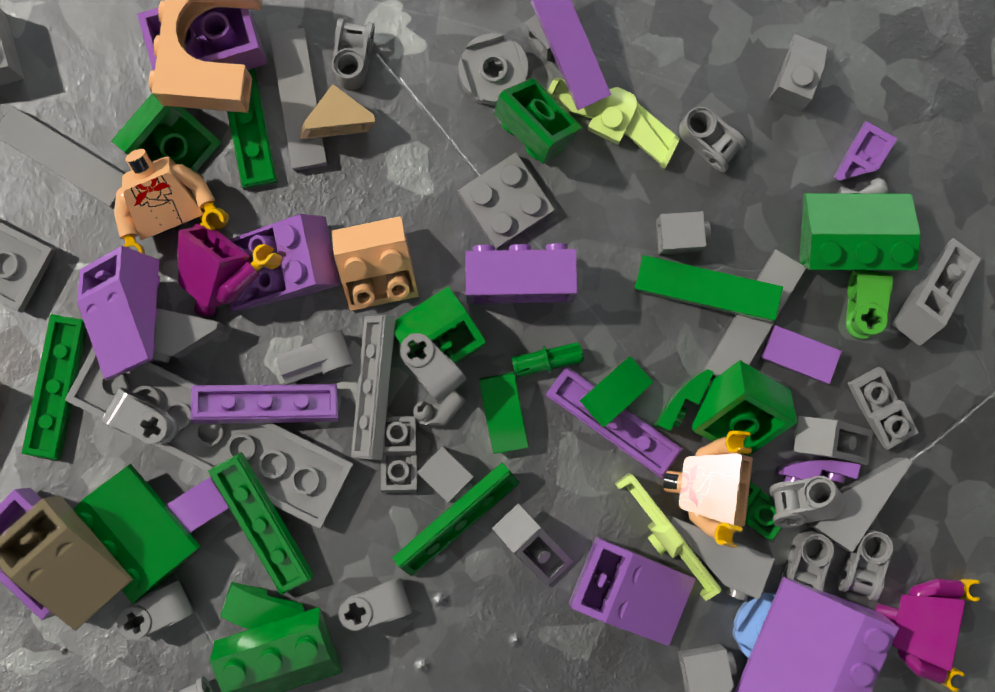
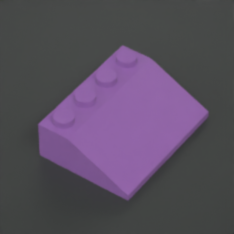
M783 577L735 692H871L899 627L880 612Z

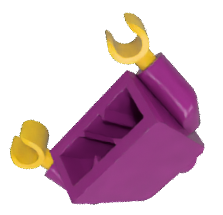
M212 213L211 222L216 229L226 226L229 214L227 213V222L223 224L216 213ZM203 222L200 225L196 223L193 228L179 230L177 249L178 283L180 287L195 298L194 311L196 314L206 317L213 316L216 313V306L229 304L237 300L244 289L260 275L258 271L263 266L268 269L277 268L282 262V256L271 253L274 248L262 244L254 249V261L249 264L250 255L216 229L209 230L203 225Z
M936 578L912 586L908 594L901 596L899 608L878 603L875 611L882 613L899 627L892 646L897 648L898 657L917 676L941 683L951 691L958 692L959 688L951 684V678L957 674L965 677V674L953 667L965 602L980 600V597L970 595L969 587L972 584H980V581L976 579L951 580Z

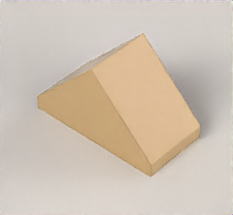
M332 84L304 121L299 131L300 139L369 132L375 123L374 114Z

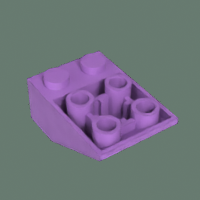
M298 214L229 239L250 255L249 264L254 261V249L262 244L273 247L274 250L271 253L282 256V262L277 268L268 269L263 266L258 271L260 275L244 289L237 300L230 303L231 312L310 295L340 285L326 217Z
M120 246L80 269L77 304L102 374L106 380H111L153 360L156 347L154 331L158 315L156 302L157 289L160 283V276L158 275L159 259L125 246Z
M595 536L569 600V605L572 609L602 622L669 646L696 578Z

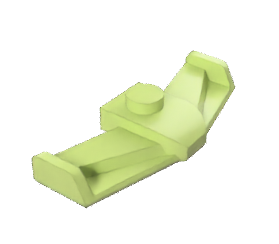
M553 79L547 92L569 114L592 118L587 129L588 131L616 145H619L625 134L656 160L663 169L666 168L680 138L637 103L634 94L620 87H614L609 89L610 96L577 110L564 79Z
M628 473L615 483L620 490L626 486L653 521L648 525V528L653 533L648 539L659 554L662 555L667 551L672 558L677 555L682 558L704 587L700 595L705 601L719 594L721 591L720 586L635 476Z

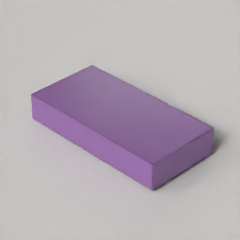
M774 325L760 359L827 385L831 382L842 351Z

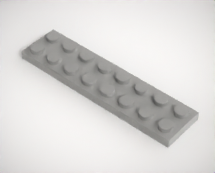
M92 347L65 401L102 419L119 387L132 391L148 400L152 405L171 414L178 423L177 436L173 441L167 444L153 445L206 472L223 461L243 452L274 506L319 529L323 528L354 463L274 423L191 424V385L197 384L151 361L111 380H106ZM154 422L152 427L156 429V434H160L161 429L157 426V422Z

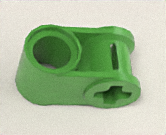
M868 270L852 271L848 282V305L845 325L848 333L853 338L859 340L867 339L886 328L889 301L893 288V277L891 274ZM864 315H865V320L868 321V322H871V326L868 327V328H867V322L861 321V317L864 316Z

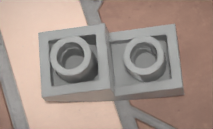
M876 367L847 383L867 422L885 449L888 450L918 434L905 403L898 400L883 368Z
M415 416L386 417L381 460L382 493H418Z

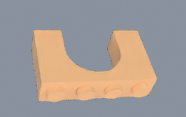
M165 0L160 2L158 15L161 30L160 35H156L154 39L156 65L155 70H151L149 74V89L162 106L248 113L252 77L246 66L198 60L187 53L185 41L191 23L203 12L217 7L261 10L262 0Z

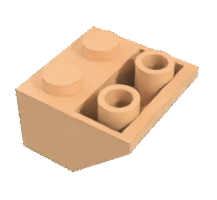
M401 216L332 230L334 258L350 311L419 297Z

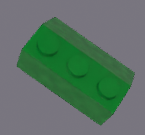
M803 193L799 263L809 270H918L921 234L912 194Z
M132 464L126 466L96 488L73 508L75 513L133 579L121 590L132 604L157 589L201 547Z
M320 607L215 640L209 661L221 692H285L343 673Z

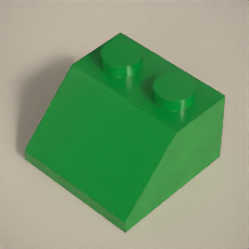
M534 77L503 90L498 96L494 115L501 121L502 127L509 134L516 136L525 145L527 153L542 164L557 157L582 128Z
M153 94L146 99L111 140L112 143L127 155L135 150L145 149L151 162L163 157H170L175 164H182L195 172L198 171L221 144L217 137L183 107L162 106Z
M739 360L713 380L692 424V429L712 442L719 438L727 437V434L732 430L750 432L751 436H746L743 443L745 448H751L752 450L750 454L743 455L750 456L797 424L791 390Z

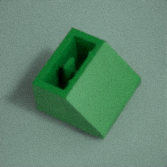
M449 287L444 288L395 320L394 334L400 344L411 334H423L455 365H458L487 346L476 325ZM411 343L409 345L411 353L408 357L411 360L415 357L423 360L426 357L424 355L426 345L422 343L417 346Z

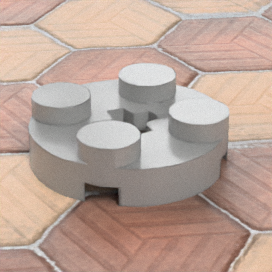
M488 33L476 37L466 46V50L463 52L458 64L461 85L476 103L496 105L498 96L503 90L527 79L528 60L523 48L517 42H512L510 39L504 38V35L498 33ZM489 62H494L496 66L503 67L498 77H492L484 73L488 69Z

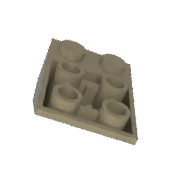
M61 495L42 498L0 536L1 570L11 581L74 631L79 629L133 580Z

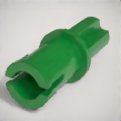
M578 342L550 349L542 346L543 350L511 356L516 378L548 371V374L552 373L551 369L584 361L582 347Z

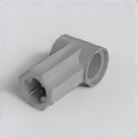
M342 330L314 338L311 344L276 356L281 376L286 385L323 373V375L334 373L353 365Z

